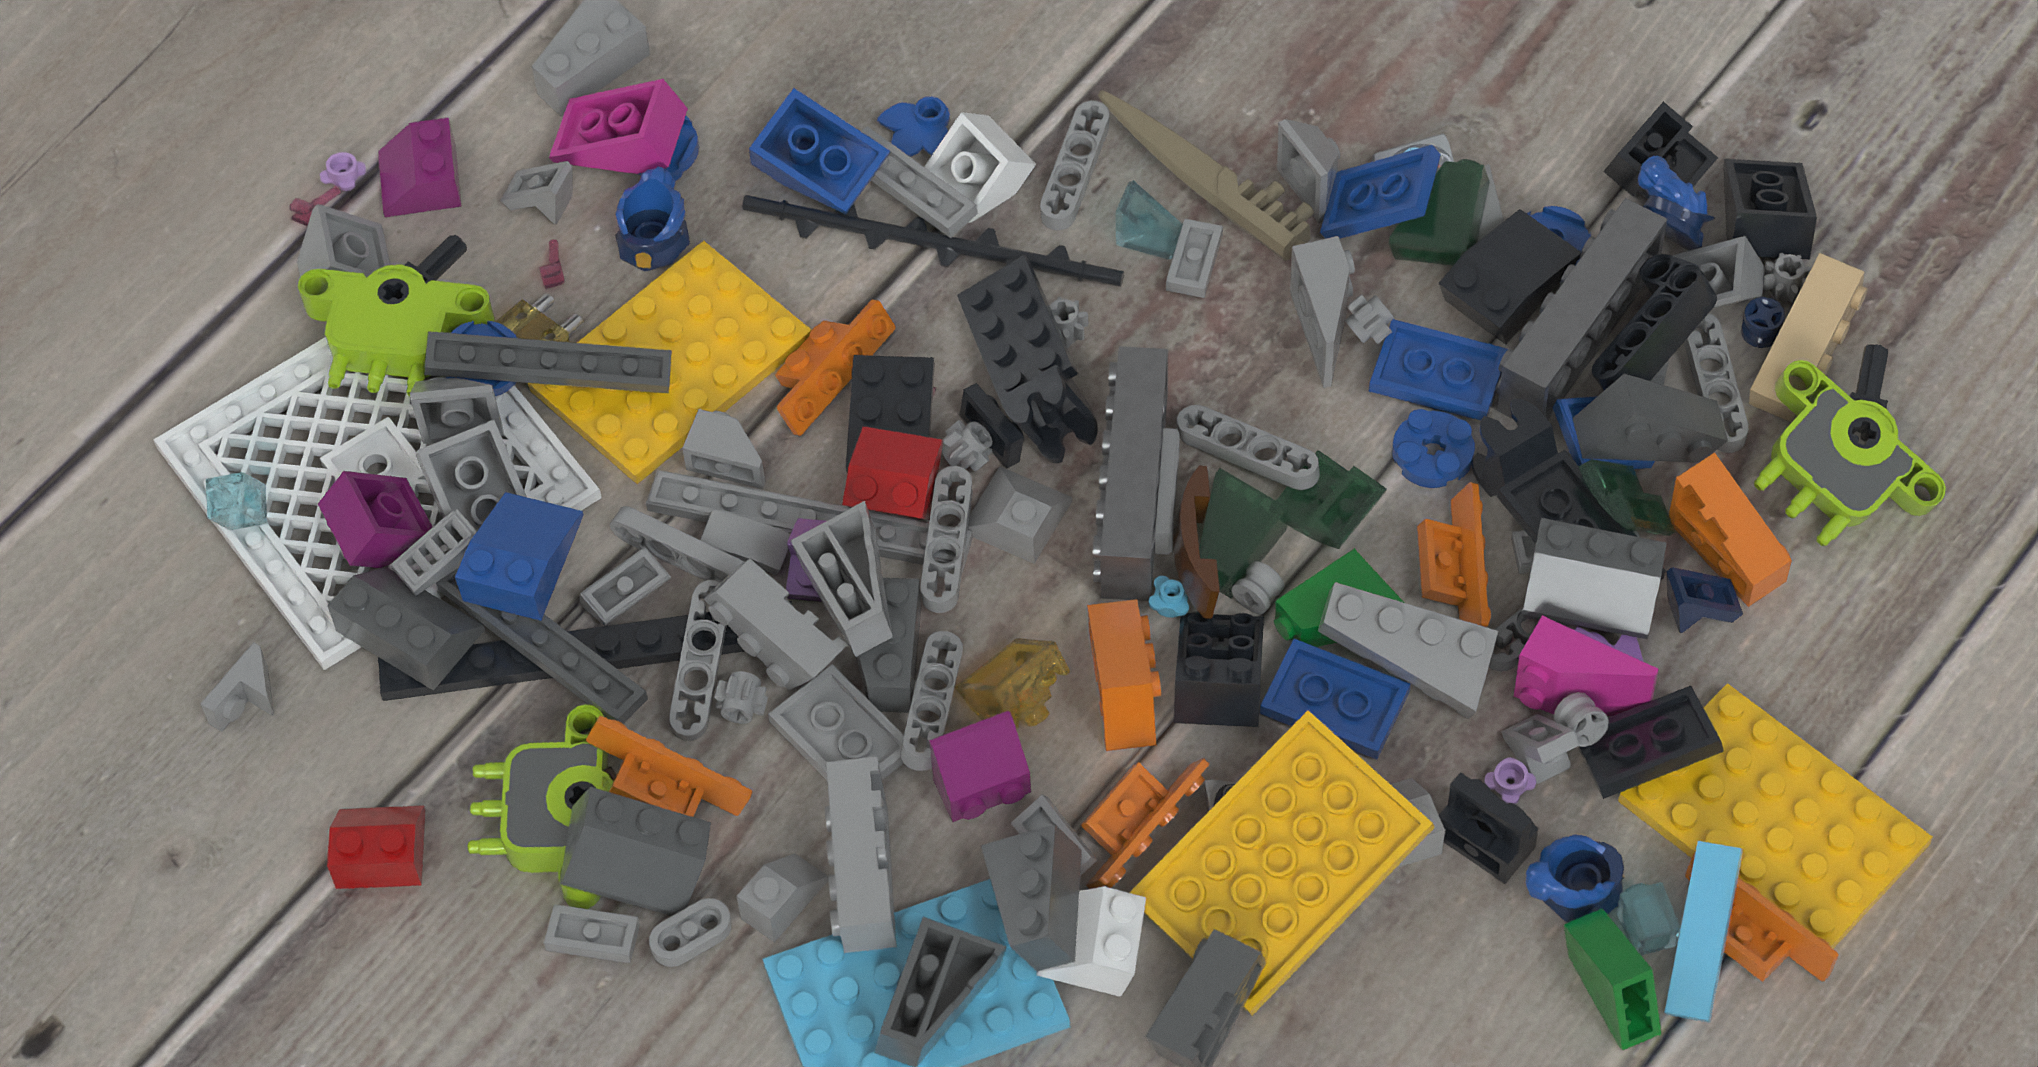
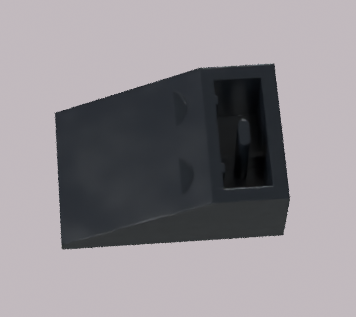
M1198 611L1180 616L1175 674L1174 723L1259 727L1264 617L1237 613L1234 615L1213 614L1212 618H1204Z

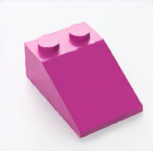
M664 79L571 98L567 104L549 158L554 163L568 161L571 165L632 174L644 173L648 169H655L657 167L668 168L688 108Z
M1542 616L1519 655L1514 697L1520 699L1529 708L1542 709L1550 714H1554L1558 704L1570 694L1580 692L1588 695L1593 700L1595 707L1600 708L1607 716H1614L1653 700L1659 669Z

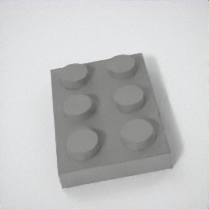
M833 664L768 713L769 722L826 780V762L878 756L882 780L903 764L900 751L904 735Z

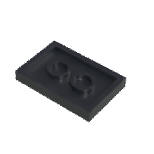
M854 355L846 454L847 473L863 426L930 437L935 370L933 357Z
M1691 685L1609 717L1608 728L1600 740L1586 747L1577 746L1603 799L1724 752L1721 739Z

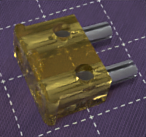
M549 294L543 295L533 305L521 299L498 320L493 321L506 326L520 339L569 342V336L584 324L583 319L577 314L571 316L561 326L544 315L555 304L554 298Z

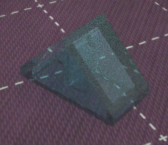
M1134 180L1128 182L1115 212L1116 245L1164 259H1172L1183 224Z

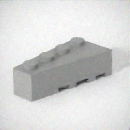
M1336 582L1328 593L1318 632L1359 656L1370 659L1385 668L1386 672L1423 690L1424 694L1436 701L1440 700L1455 709V712L1467 719H1470L1477 711L1498 631Z
M878 756L826 762L829 806L825 807L827 831L832 833V840L827 841V855L829 866H834L835 875L828 876L831 901H837V910H830L833 937L841 936L844 953L897 947L888 807Z

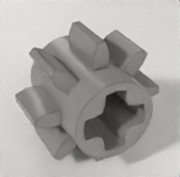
M1780 253L1775 263L1767 261L1765 264L1763 290H1770L1775 301L1779 300L1794 304L1812 267H1805L1800 255H1784Z
M1361 294L1347 306L1352 314L1344 321L1363 344L1371 337L1378 344L1392 333L1387 324L1394 319V316L1376 295L1367 301Z
M1058 297L1056 301L1050 304V308L1066 346L1069 348L1077 339H1085L1084 327L1088 326V312H1079L1078 300L1071 301Z
M958 420L945 431L947 436L943 439L945 445L942 451L945 459L951 466H959L964 469L970 466L976 472L989 461L987 456L992 453V449L989 448L992 445V438L981 424L969 422L964 426Z
M734 672L731 674L729 682L718 681L714 699L717 700L716 708L722 709L721 715L730 722L738 724L749 723L752 720L753 713L764 715L768 697L765 696L767 688L760 687L761 680L751 673Z

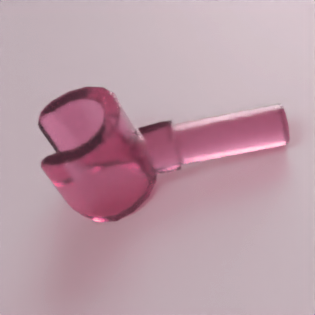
M334 186L311 202L295 198L289 207L291 211L296 212L291 217V220L308 226L313 208L317 204L324 206L340 195V189Z
M555 239L549 241L550 264L539 267L545 289L565 283L559 260V242Z

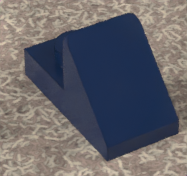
M1671 567L1666 571L1667 598L1679 633L1685 632L1702 617L1733 623L1743 615L1731 579Z

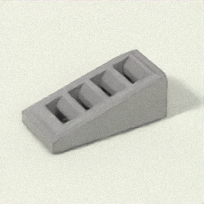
M456 509L445 516L391 564V567L411 592L417 596L459 568L468 544L477 531L463 514ZM458 534L462 538L460 542H457L454 538ZM443 544L450 549L446 554L439 548ZM429 553L437 561L433 565L425 558ZM414 563H417L424 571L420 577L410 567Z

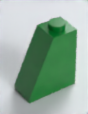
M1354 548L1277 599L1274 625L1278 633L1285 640L1291 639L1293 641V639L1315 647L1337 643L1318 632L1328 593L1335 582L1396 601L1405 602Z
M1602 908L1564 924L1568 957L1622 1051L1661 1035L1653 969Z

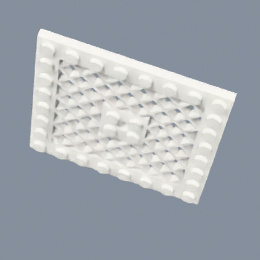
M326 337L153 439L159 452L323 670H326L361 648L360 645L335 630L327 605L335 597L333 593L336 584L346 585L354 575L369 572L370 567L359 566L357 573L340 571L342 560L345 557L338 542H336V545L318 543L321 532L332 533L318 506V502L343 471L367 473L368 467L374 463H384L387 465L386 469L377 475L407 478L416 497H418L419 492L432 494L416 458L417 452L409 442L421 443L420 449L434 444H423L419 430L407 428L410 418H415L410 396L406 393L408 385L405 379H396L393 376L385 375L376 400L359 399L361 388L367 389L368 375L362 372L350 374V371L346 370L345 377L340 386L351 387L349 396H331L333 388L328 385V374L333 358ZM515 385L504 394L495 396L504 429V436L501 437L512 463L514 455H516L524 464V466L514 465L519 479L527 480L524 491L528 498L580 511L602 498L597 485ZM322 389L321 394H313ZM389 391L406 393L404 403L386 402ZM299 407H317L314 418L297 416ZM327 409L344 410L342 421L325 419ZM287 410V414H286V415L280 414V413H282L283 411ZM354 413H372L370 423L352 422ZM382 415L400 416L397 427L389 417L381 421ZM265 427L282 428L280 438L263 437ZM293 429L310 431L307 442L290 440ZM253 430L252 436H251V435H245V434H247L248 432H250V431ZM320 433L338 434L335 445L318 443ZM348 435L355 436L347 441ZM231 447L248 448L245 460L228 458ZM258 451H275L273 462L256 461ZM286 453L302 454L300 466L283 464ZM314 456H320L323 468L311 467ZM228 471L241 472L238 484ZM251 475H269L266 486L249 485ZM279 477L296 478L294 489L276 488ZM307 480L324 482L322 492L304 491ZM249 498L261 499L259 511ZM272 501L288 502L287 514L270 512ZM434 502L433 506L421 504L433 527L443 519L436 502ZM300 504L317 506L315 517L298 516ZM270 526L283 527L280 538ZM293 528L311 530L308 542L290 540ZM445 544L439 547L445 554L450 550ZM291 553L304 555L301 566ZM430 553L425 556L431 565L437 562ZM314 557L332 558L329 570L312 568ZM417 563L410 566L418 577L424 573ZM312 581L325 582L322 594ZM436 583L426 589V591L439 599L445 596L438 590Z

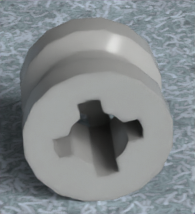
M1254 561L1247 567L1246 577L1237 580L1232 586L1231 591L1243 607L1256 614H1263L1270 607L1271 597L1279 595L1284 589V582L1274 569L1262 562Z
M1577 692L1570 694L1558 704L1554 713L1555 722L1575 731L1579 746L1586 747L1594 744L1601 739L1608 728L1609 720L1607 715L1600 708L1595 707L1593 700L1585 693Z

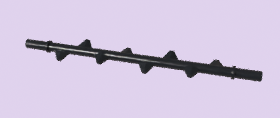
M745 195L743 199L742 209L745 211L779 217V220L782 221L785 219L795 220L800 237L805 239L819 226L864 234L868 248L873 250L878 248L887 239L936 249L940 264L943 267H949L960 254L1002 262L1007 265L1025 255L1031 262L1033 269L1076 277L1078 281L1086 279L1121 287L1124 279V271L1087 264L1085 260L1081 262L1070 260L1066 247L1063 245L1057 246L1048 255L999 246L995 229L987 228L976 241L958 237L950 238L947 235L928 232L922 217H916L905 227L859 218L854 204L844 214L837 210L829 212L788 203L787 200L780 202Z

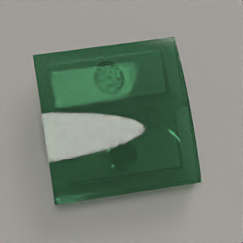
M1317 450L1315 454L1318 458L1320 470L1318 482L1313 487L1303 490L1287 486L1271 505L1269 514L1311 539L1340 549L1386 493L1387 488L1357 467L1353 466L1348 471Z
M1594 459L1578 466L1587 486L1598 503L1624 528L1666 536L1675 533L1661 495L1643 492L1633 466Z

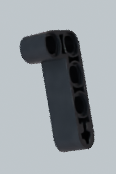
M1668 254L1654 255L1643 263L1639 274L1652 296L1592 365V374L1603 391L1623 374L1651 381L1717 303V295L1698 265Z

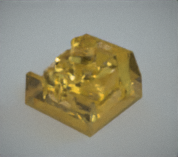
M1016 638L955 686V688L981 720L1009 710L1016 729L1019 728L1020 720H1025L1026 724L1032 727L1041 723L1049 716L1050 713L1044 705L1052 697L1049 688L1056 683L1057 675H1068L1070 670L1056 642Z

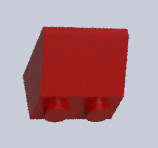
M863 426L849 463L842 505L854 507L865 501L870 511L930 520L935 479L939 471L944 440Z
M425 806L339 809L329 827L327 867L335 888L422 886Z

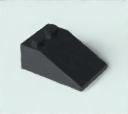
M1724 159L1727 241L1746 236L1758 257L1778 259L1779 254L1783 253L1784 255H1800L1801 259L1810 260L1817 215L1803 163Z
M1519 209L1467 250L1441 279L1439 286L1447 303L1507 345L1545 300L1546 296L1558 285L1570 264L1575 265L1580 259L1581 252Z

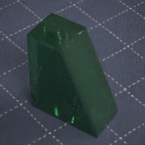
M1460 159L1458 162L1445 161L1435 174L1425 216L1400 222L1389 237L1388 244L1395 260L1453 266L1467 250L1478 242L1490 184L1484 165L1470 159Z
M1219 468L1214 477L1199 553L1201 559H1217L1219 590L1222 594L1232 599L1233 593L1231 590L1235 582L1239 579H1244L1247 567L1254 561L1261 562L1287 530L1288 507Z

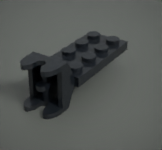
M1023 255L959 293L957 297L1006 414L1015 424L1020 426L1048 461L1057 464L1063 462L1066 450L1063 439L1068 433L1074 432L1079 441L1092 445L1097 438L1098 424L1090 404L1072 379L1078 375V371L1033 266L1026 256Z
M1512 399L1510 404L1511 417L1518 425L1514 430L1506 429L1498 420L1484 416L1481 419L1480 436L1488 451L1487 456L1480 453L1474 455L1472 462L1474 476L1490 497L1497 495L1500 502L1534 543H1536L1541 518L1638 537L1564 449L1558 453L1552 424L1537 407L1523 399ZM1664 567L1662 568L1661 580L1664 579L1666 573Z

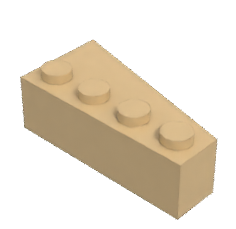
M1819 253L1750 389V405L1791 423L1797 415L1778 399L1775 392V382L1789 364L1798 360L1808 361L1825 375L1828 373L1833 361V356L1831 355L1837 344L1841 345L1850 327V321L1856 310L1860 309L1867 294L1868 288L1863 287L1864 271ZM1796 376L1789 377V382L1793 388L1800 391L1806 390L1805 383L1801 378Z

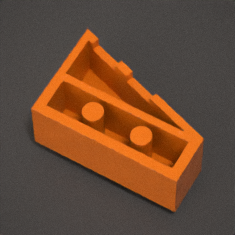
M1715 452L1676 477L1668 523L1720 577L1731 579L1737 596L1748 607L1787 582L1792 562L1788 551L1776 539Z
M1137 599L1087 605L1089 636L1096 682H1098L1101 700L1099 706L1104 722L1106 751L1155 746L1154 697L1161 696L1159 672L1150 671L1151 668H1156L1153 643L1145 644V641L1151 640L1148 615L1140 616Z

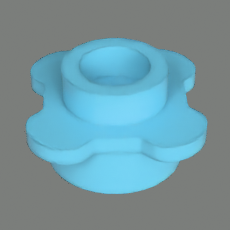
M1167 576L1157 577L1153 583L1155 592L1149 598V606L1160 615L1169 618L1188 613V596L1181 582L1170 580Z

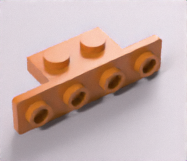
M871 300L849 325L823 320L811 330L810 336L803 344L786 358L785 364L775 374L782 386L792 388L777 405V410L794 435L801 436L852 379L854 355L872 356L895 330V324L879 300Z
M1469 482L1451 500L1452 525L1425 518L1417 526L1422 598L1458 606L1460 620L1488 627L1491 619V610L1488 607V573L1485 570L1484 561L1486 542L1484 535H1482L1481 515L1483 504L1480 500L1479 485Z
M599 716L586 738L587 743L623 760L609 790L610 793L691 817L694 816L701 799L738 816L753 793L751 789L743 786L738 780L722 776L704 767L698 760L686 758L666 748L658 740L648 739L631 731L617 720H609Z
M1204 758L1190 764L1168 790L1139 762L1127 771L1081 824V827L1111 855L1086 884L1089 889L1103 886L1111 888L1124 876L1127 871L1123 867L1125 862L1131 855L1135 858L1141 855L1152 843L1153 839L1149 835L1156 826L1164 827L1178 813L1179 808L1175 804L1183 795L1189 797L1202 785L1205 778L1201 774L1209 766V763Z
M1695 853L1692 855L1691 861L1685 874V877L1689 881L1691 878ZM1738 877L1724 953L1762 982L1788 956L1820 981L1824 982L1830 976L1839 954L1824 939L1815 936L1798 923L1790 913L1778 908L1761 895L1754 886L1745 883Z

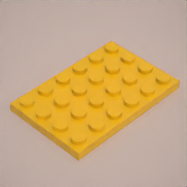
M703 240L577 342L672 350L669 393L528 383L529 390L632 481L639 484L684 446L698 409L709 412L727 411L786 361V358L796 351L810 336L811 329Z
M1727 683L1704 707L1721 739L1724 752L1620 793L1618 802L1691 858L1696 852L1698 841L1741 848L1743 854L1738 877L1745 883L1754 886L1761 895L1781 910L1790 913L1798 923L1815 936L1824 939L1834 949L1931 844L1933 836Z
M1307 710L1129 893L1146 897L1144 914L1192 959L1203 938L1208 939L1214 929L1260 951L1267 963L1243 1006L1253 1016L1435 827L1424 814Z

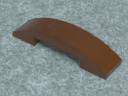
M1199 465L1189 479L1183 494L1174 529L1173 553L1177 573L1188 598L1204 618H1212L1220 590L1217 559H1201L1199 553L1197 523L1203 524L1210 500L1207 466Z

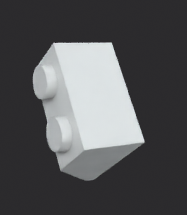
M961 112L924 167L976 204L978 214L969 221V223H972L1014 196L1036 164L990 116Z
M1108 887L1079 891L1075 962L1038 971L1036 976L1121 997L1135 974L1146 897Z

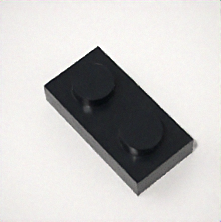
M977 383L963 389L959 415L967 424L969 422H977L989 432L992 438V445L989 448L992 449V453L1006 469L1019 463L1024 442V436L1020 427L1004 415L999 409L996 400L991 395H987Z

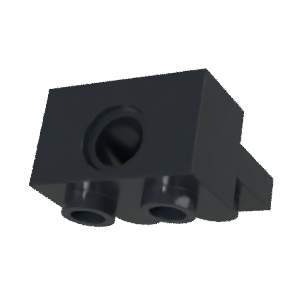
M1663 101L1603 172L1631 196L1639 192L1648 199L1649 195L1646 189L1639 186L1638 176L1642 164L1649 157L1661 156L1663 159H1666L1669 155L1672 156L1668 162L1670 169L1683 182L1692 183L1693 187L1718 157L1689 133L1693 126Z
M1461 772L1450 784L1448 805L1439 814L1445 829L1444 843L1506 884L1535 849L1539 828L1535 826L1534 822L1522 808L1513 803H1506L1498 798L1485 783L1478 779H1470ZM1489 826L1493 833L1485 832L1481 827Z

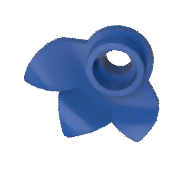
M928 96L920 99L916 105L904 102L895 104L881 113L877 121L883 127L895 132L891 144L908 156L912 157L922 149L928 154L933 155L948 133L946 126L950 120V113L942 100L937 97Z

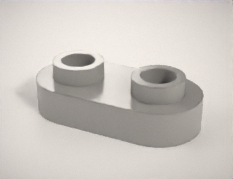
M706 898L697 901L659 923L653 928L649 937L652 956L661 965L675 967L722 942L729 935L732 927L729 909L720 900ZM707 922L717 923V926L713 929L703 928ZM671 943L680 945L675 951L665 949Z

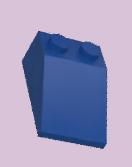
M793 88L750 146L749 154L751 165L777 182L846 214L888 157L890 150Z
M505 492L470 540L456 573L455 579L463 601L541 621L584 516L583 511Z

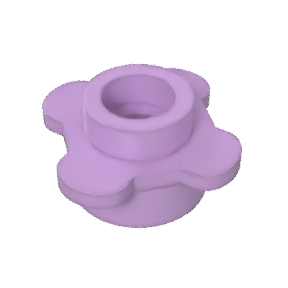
M339 152L327 159L326 170L320 173V179L324 184L332 183L343 191H349L355 187L357 178L366 173V166L363 162H357L352 154Z
M1505 758L1496 766L1494 772L1486 774L1484 783L1490 789L1498 792L1504 802L1517 804L1520 795L1526 790H1533L1535 788L1536 778L1533 774L1528 773L1526 766L1522 762L1514 758ZM1513 779L1514 783L1508 784L1506 780Z

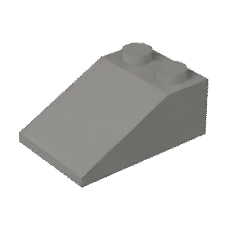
M1339 236L1292 246L1290 294L1323 388L1332 385L1345 325L1344 320L1347 315L1348 297L1353 296V287L1349 274L1355 272L1351 252L1343 250Z
M495 420L417 450L416 458L443 518L458 509L475 530L478 531L505 492L527 497ZM459 534L454 537L457 542L462 540Z

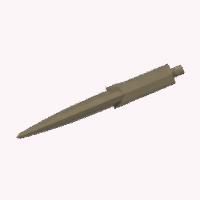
M1100 90L1098 94L1099 99L1160 162L1200 196L1219 209L1221 214L1284 261L1292 257V246L1305 244L1310 240V225L1306 221L1314 214L1313 208L1306 202H1303L1294 212L1286 213L1283 210V204L1277 200L1285 192V189L1279 182L1273 181L1265 190L1262 189L1259 192L1254 189V182L1248 178L1238 186L1237 174L1227 166L1223 167L1183 137L1139 109L1106 91Z

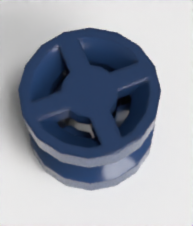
M1760 297L1747 304L1741 334L1748 344L1757 348H1768L1773 345L1785 317L1784 309L1780 303L1772 298ZM1756 322H1759L1760 325H1763L1765 327L1757 325Z

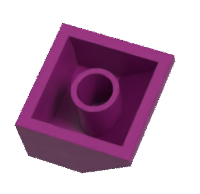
M449 117L411 122L378 151L384 218L462 207L456 145Z
M343 471L318 502L327 525L335 536L343 556L350 566L372 568L388 566L433 528L407 478Z
M1009 710L929 740L933 781L952 823L963 818L966 820L974 819L982 815L989 808L1002 803H1016L1026 794L1031 793L1030 771Z

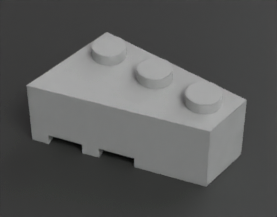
M583 0L532 65L537 94L562 117L569 99L596 93L650 55L645 25L617 0Z
M865 501L791 540L802 569L855 657L893 637L875 527Z
M748 559L738 565L704 600L710 605L709 611L720 624L728 625L739 636L737 641L742 649L753 657L757 656L767 667L766 673L770 679L778 686H785L788 690H791L814 679L848 643L840 636L834 641L827 637L815 626L819 620L817 616L810 610L802 615L786 599L789 592L755 562Z

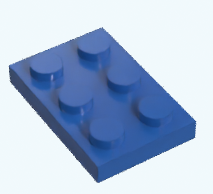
M1433 145L1338 171L1320 233L1325 239L1339 236V239L1425 216L1441 154Z
M1393 319L1389 326L1392 333L1384 340L1369 383V392L1480 421L1484 416L1488 417L1496 393V387L1502 375L1498 367L1508 348Z
M1293 639L1260 705V714L1293 726L1309 710L1349 748L1371 758L1378 759L1410 693L1411 684Z

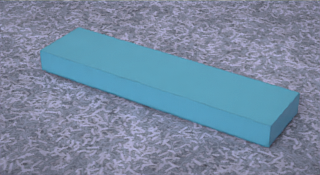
M1703 841L1697 842L1665 1007L1666 1015L1708 1023L1711 1021L1743 854L1741 848Z

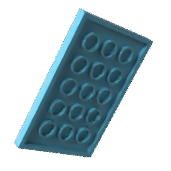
M990 879L894 912L897 947L844 953L841 936L833 937L832 934L763 959L764 968L802 1067H912L874 1052L879 1033L923 917L1001 944L1007 948L1000 968L917 1067H961L1070 1028V1019L1054 981L1036 976L1037 971L1009 946Z

